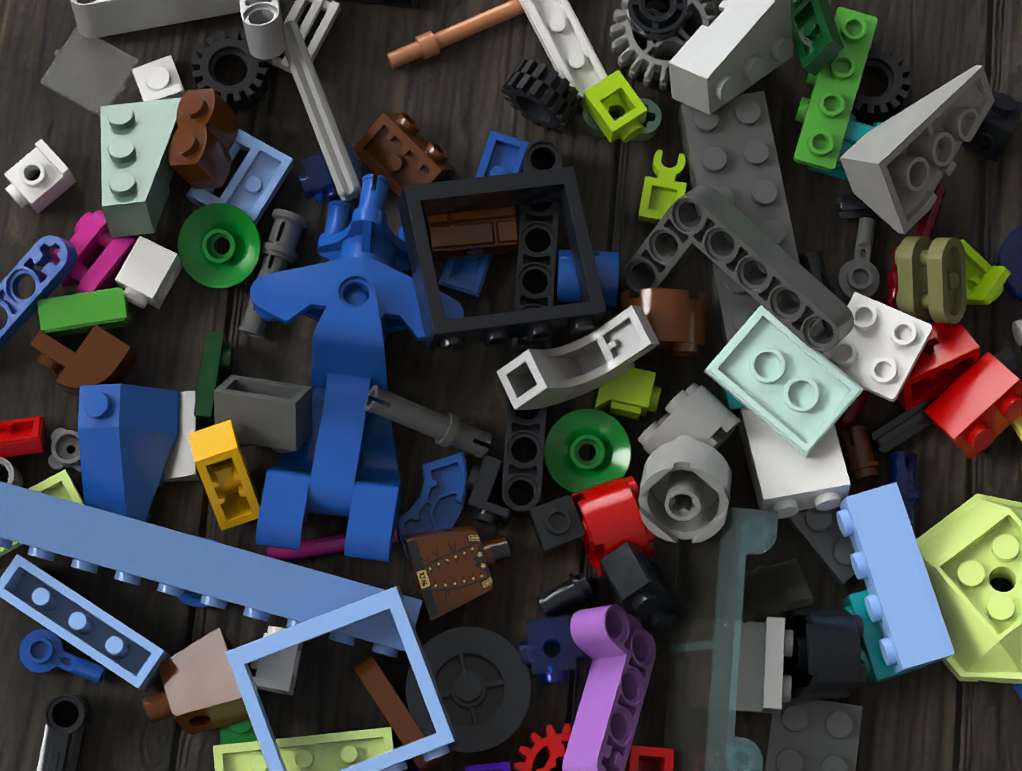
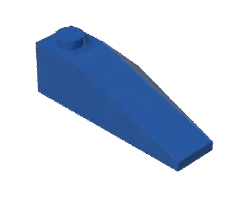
M128 384L80 386L78 438L84 505L149 523L151 518L149 510L157 487H162L166 475L163 473L171 448L175 449L179 435V391Z

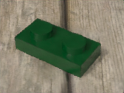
M206 332L194 416L200 424L215 425L214 390L223 383L224 372L231 373L233 367L234 347H228L229 342L225 334L220 332Z

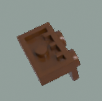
M383 112L352 149L377 175H382L389 179V187L399 197L404 186L438 182L442 176H450L455 170L447 161L450 158L449 154L436 142H428L418 132L421 129L419 124L404 112L400 114Z

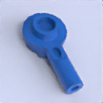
M34 630L27 634L20 644V660L32 672L43 674L60 668L97 684H100L105 676L106 667L66 652L60 637L50 630Z

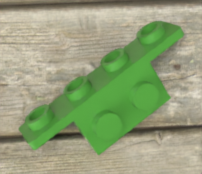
M839 7L834 17L844 48L839 52L836 59L832 63L827 64L816 76L808 72L806 83L813 85L809 98L801 97L794 120L802 123L793 157L794 161L828 172H833L836 167L878 22L875 16L844 7Z

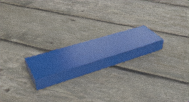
M491 130L475 178L523 172L524 155L531 143ZM494 255L447 259L438 283L439 288L479 300Z

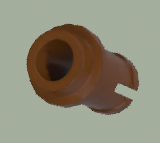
M867 426L851 427V433L847 429L841 431L840 436L843 440L850 466L847 469L848 476L853 477L854 483H864L878 478V469L881 468V464L879 461H875Z

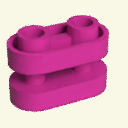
M97 210L94 213L87 212L76 224L75 234L70 239L77 252L76 264L60 283L61 286L66 288L75 281H78L79 285L76 294L113 288L117 283L115 278L139 237L133 235L111 238L104 212L102 210ZM104 248L105 250L102 252V254L98 257V259L89 269V264L97 256L100 250ZM56 249L52 253L50 262L59 263L61 259L57 253L60 249Z

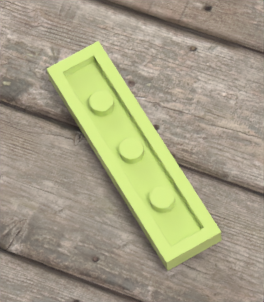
M392 727L276 739L287 771H338L394 749ZM258 741L213 746L215 771H269Z

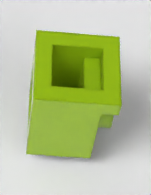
M619 70L583 92L582 108L591 115L610 143L618 138H621L626 143L643 131L644 126L642 123L646 121L648 109ZM620 111L623 116L614 121L609 113Z

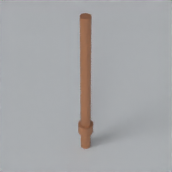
M519 0L508 1L434 34L428 31L416 36L415 42L387 53V59L392 69L420 57H423L424 60L440 54L441 48L523 14L525 11Z

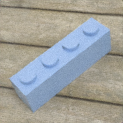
M897 482L845 497L839 504L841 511L836 512L837 522L843 537L850 536L855 553L850 554L852 568L858 580L864 578L869 596L864 598L865 606L873 623L878 621L884 638L879 640V647L885 664L887 666L893 665L895 674L947 659L954 655L955 652Z
M18 554L0 577V597L145 693L149 691L160 675L158 670L160 664L172 657Z

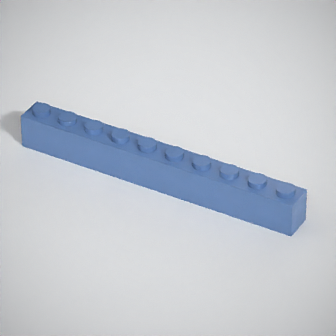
M0 481V547L11 549L14 541L30 546L28 555L54 562L56 553L73 558L71 567L97 574L99 565L116 570L114 579L140 586L142 578L159 582L157 588L159 592L183 598L185 590L202 594L200 600L202 604L226 610L228 602L245 606L243 615L269 622L271 614L288 618L287 628L385 591L381 588ZM403 595L413 624L416 626L423 600ZM390 609L330 632L328 638L354 646L356 638L373 642L371 651L397 658L399 650L405 651Z

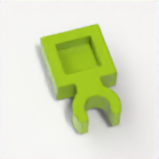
M663 150L656 151L652 166L657 178L645 176L637 221L658 224L670 206L678 198L685 195L687 183L675 181L683 173L686 162L684 154L679 153L677 165L668 168L661 162Z

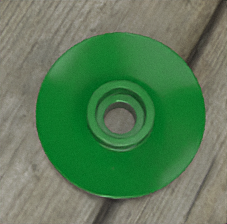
M212 203L202 206L189 215L180 229L178 254L181 264L191 278L204 286L228 288L238 285L252 274L259 262L261 238L258 228L252 218L236 206L225 203ZM222 238H226L230 243V249L225 254L218 250V242Z
M579 409L567 413L552 426L545 441L544 458L552 478L565 490L575 493L618 477L623 478L630 464L631 445L625 429L614 417L596 409ZM589 444L595 448L596 455L594 459L584 461L580 458L579 449L583 445Z

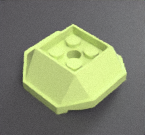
M977 493L916 539L955 652L954 655L942 661L959 681L978 682L980 680L1022 684V502ZM997 577L1005 578L1012 584L1013 589L1007 592H999L990 585V581Z

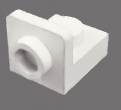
M171 55L132 69L143 101L180 98L185 93Z

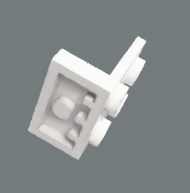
M855 292L847 305L854 317V326L851 332L835 347L821 354L864 390L894 402L932 334V325Z

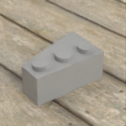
M723 0L718 6L719 10L722 11L709 27L701 25L669 61L672 98L710 115L792 58L793 42L790 0Z

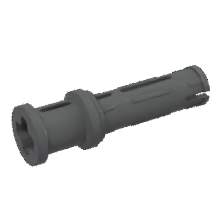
M283 209L273 210L272 218L275 220L268 241L263 242L261 245V255L264 259L257 278L266 274L286 271L288 265L292 266L297 261L298 254L295 251L303 229H307L310 222L308 219L291 211ZM251 298L238 331L244 335L263 340L266 336L265 332L269 322L263 320L257 314Z

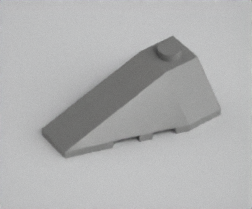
M983 65L973 66L873 128L840 157L853 193L898 233H907L932 208L937 199L934 190L943 175L950 176L957 165L953 161L963 141L970 142L993 105L995 100Z

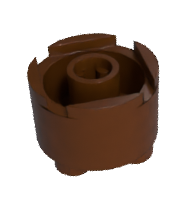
M649 288L640 289V298L629 299L630 290L621 292L620 313L631 305L641 306L660 343L640 358L653 357L654 350H670L671 358L691 359L696 358L698 349L706 347L707 294L699 292L697 300L689 299L690 290Z

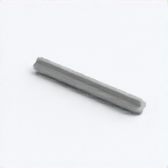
M288 21L283 24L286 38L284 54L338 195L342 201H350L361 195L362 188L301 31L295 21Z

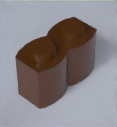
M213 88L187 90L182 96L177 109L176 119L179 128L174 133L169 145V164L194 189L221 188L229 175L231 167L229 150L238 134V116Z

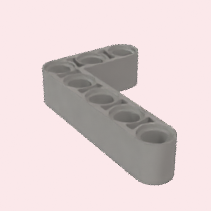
M70 0L78 30L81 35L88 38L105 37L241 12L249 52L253 57L271 59L279 56L286 49V38L279 0Z

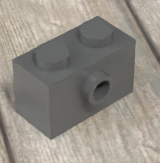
M231 374L214 390L215 425L231 420L241 447L258 445L270 447L278 453L296 452L313 434L312 387Z

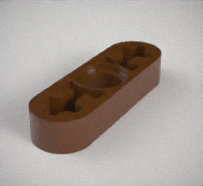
M370 655L355 665V671L402 744L405 745L426 737L412 718L406 703L374 655ZM422 754L412 758L420 771H431L443 763L440 757L425 762Z

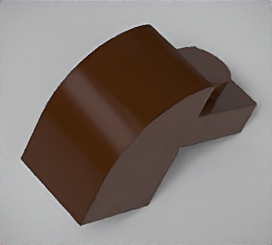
M94 325L76 353L42 331H39L30 343L32 348L40 355L36 361L56 375L63 370L55 382L63 391L78 397L80 386L119 384L138 358L129 345L97 325Z

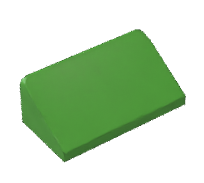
M119 287L39 300L37 303L41 331L51 338L89 333L94 325L103 330L127 327L133 324L125 292Z

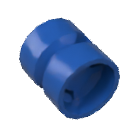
M558 250L556 305L581 303L582 298L571 250ZM594 251L593 254L605 306L616 307L619 252Z

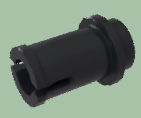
M582 572L575 576L573 573L568 574L570 579L546 593L536 596L549 622L581 602L585 605L588 604V598L595 595Z

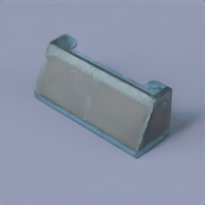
M729 508L724 525L711 538L697 543H692V539H678L674 593L684 609L685 616L672 628L663 745V748L674 749L673 771H763V756L759 747L749 739L734 736L746 557L748 555L763 554L773 546L777 537L778 511Z

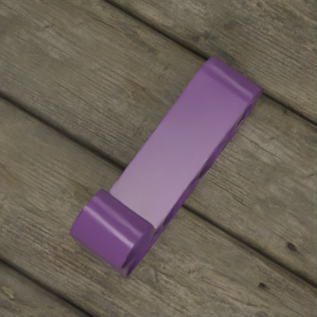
M618 604L578 610L571 618V636L574 643L593 660L563 759L562 771H624L656 657V644L652 634L647 632L640 622L629 615Z

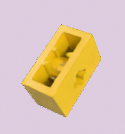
M231 420L189 433L194 461L221 531L258 519L260 510L258 494Z

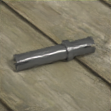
M374 385L368 393L369 396L383 401V405L366 399L364 404L366 412L374 413L433 437L438 445L443 447L452 445L478 458H482L489 449L474 443L473 440L491 444V433L461 422L459 416L453 413L441 414L387 391L378 385Z

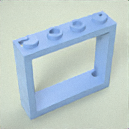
M399 586L225 652L269 771H287L248 664L389 609L436 733L338 771H403L408 768L405 760L422 754L426 762L450 752L448 744L455 742L457 738Z

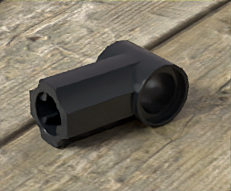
M60 694L53 697L47 703L44 711L46 725L37 771H78L86 727L92 719V709L84 697L75 694ZM68 701L73 702L79 711L77 721L70 727L64 726L58 718L60 707Z

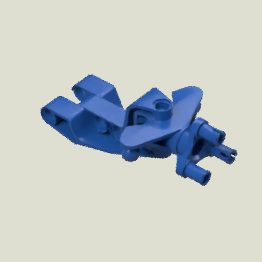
M374 174L363 176L358 208L355 209L354 206H351V203L342 200H334L328 203L325 231L319 236L317 253L330 262L266 274L257 278L250 288L251 301L257 314L263 320L268 322L281 321L289 324L299 316L304 315L318 322L312 338L311 385L315 387L312 394L313 434L296 452L282 453L278 462L266 472L256 529V545L300 550L303 522L308 523L309 513L349 518L344 556L382 562L390 561L402 494L392 423L389 419L366 412L364 404L365 400L368 399L383 405V401L368 395L374 385H378L388 391L384 349L388 334L408 329L418 341L426 339L413 278L404 274V272L411 271L401 217L397 237L388 226V217L384 213L390 181L382 175L377 177L375 190L373 184ZM427 216L424 217L425 224L427 223ZM439 291L445 320L464 318L461 304L454 298Z

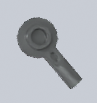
M863 217L859 219L853 260L846 262L841 267L837 276L838 287L841 293L849 299L852 298L855 292L871 298L877 292L880 285V274L877 268L870 262L876 220Z

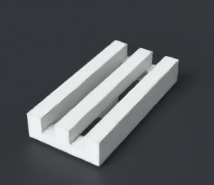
M296 0L283 23L285 24L291 20L298 23L307 4L311 5L299 28L305 40L320 10L326 12L307 48L312 62L341 10L340 4L333 0L332 2L326 0ZM280 55L267 59L269 64L292 74L286 56L283 59L279 58Z

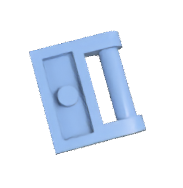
M238 129L235 142L229 150L231 163L239 150H245L248 154L221 197L218 198L212 194L215 188L194 189L192 186L186 197L199 207L212 203H225L236 206L246 212L257 225L293 168L294 160Z

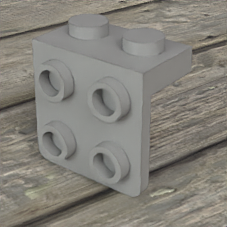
M767 617L766 623L711 619L698 620L694 625L690 697L692 706L697 709L780 714L782 702L791 701L792 683L791 675H783L784 657H792L793 630H785V618Z

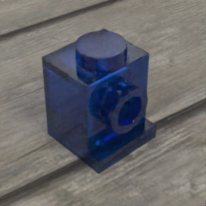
M350 143L345 144L362 188L363 176ZM323 153L302 159L305 174L300 175L299 180L306 199L315 198L316 203L323 200L327 203L341 200Z

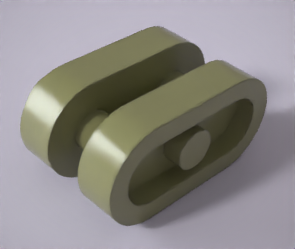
M926 236L905 237L895 252V264L898 269V293L896 297L898 309L924 322L932 318L936 323L957 324L963 318L967 304L966 260L962 242L958 238L937 237L933 241Z

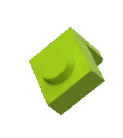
M960 240L965 249L966 305H989L1001 295L1004 289L1003 284L1011 272L1005 266H991L965 240Z

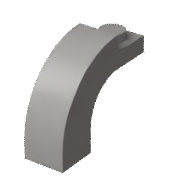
M631 305L600 328L579 340L553 349H528L496 372L514 410L539 409L568 401L609 383L636 367L634 361L660 343L642 307Z

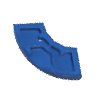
M464 452L422 465L424 483L420 497L409 511L397 517L396 523L408 562L410 561L402 535L453 528L458 521L467 494L468 474Z

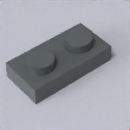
M815 507L800 510L797 514L785 518L840 586L855 575L850 559V554L855 553L850 536L843 537L839 529L836 517L837 508L820 511Z

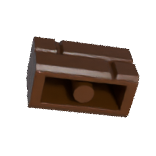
M515 206L429 216L433 260L511 254L518 251Z

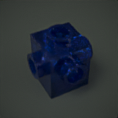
M570 615L525 621L527 641L519 642L521 662L526 664L527 668H531L532 678L541 677L543 685L569 681L568 674L576 673V662L584 661L583 651L574 643L571 636ZM548 646H553L558 649L559 654L555 657H549L543 650Z

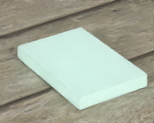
M760 305L704 371L804 457L812 451L864 390L819 351H814L803 343L762 305Z

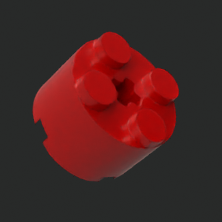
M632 476L625 479L618 477L570 494L577 511L581 510L583 517L581 522L585 535L581 538L582 544L593 569L598 568L599 577L606 576L601 567V559L626 542L640 546L648 560L651 559V555L655 554L653 542L657 541V536L641 520L636 503L638 502L639 489Z

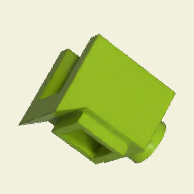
M632 368L618 378L599 387L595 409L604 411L609 408V414L639 420V416L646 417L647 411L656 412L661 393V387L653 386L656 373Z

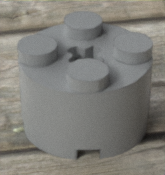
M694 382L686 391H680L665 408L668 413L658 422L654 421L641 434L638 441L649 455L659 446L674 441L682 435L693 436L698 441L708 444L717 450L736 429L735 426L741 420L703 385L699 386Z
M690 435L679 436L676 440L667 442L655 449L645 462L638 495L639 513L644 525L657 537L677 543V539H692V543H697L714 536L724 525L729 508L732 471L725 458L710 445L700 442Z

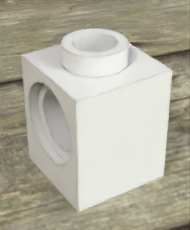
M139 236L115 281L125 292L128 302L140 308H145L149 304L160 309L183 266L177 253Z

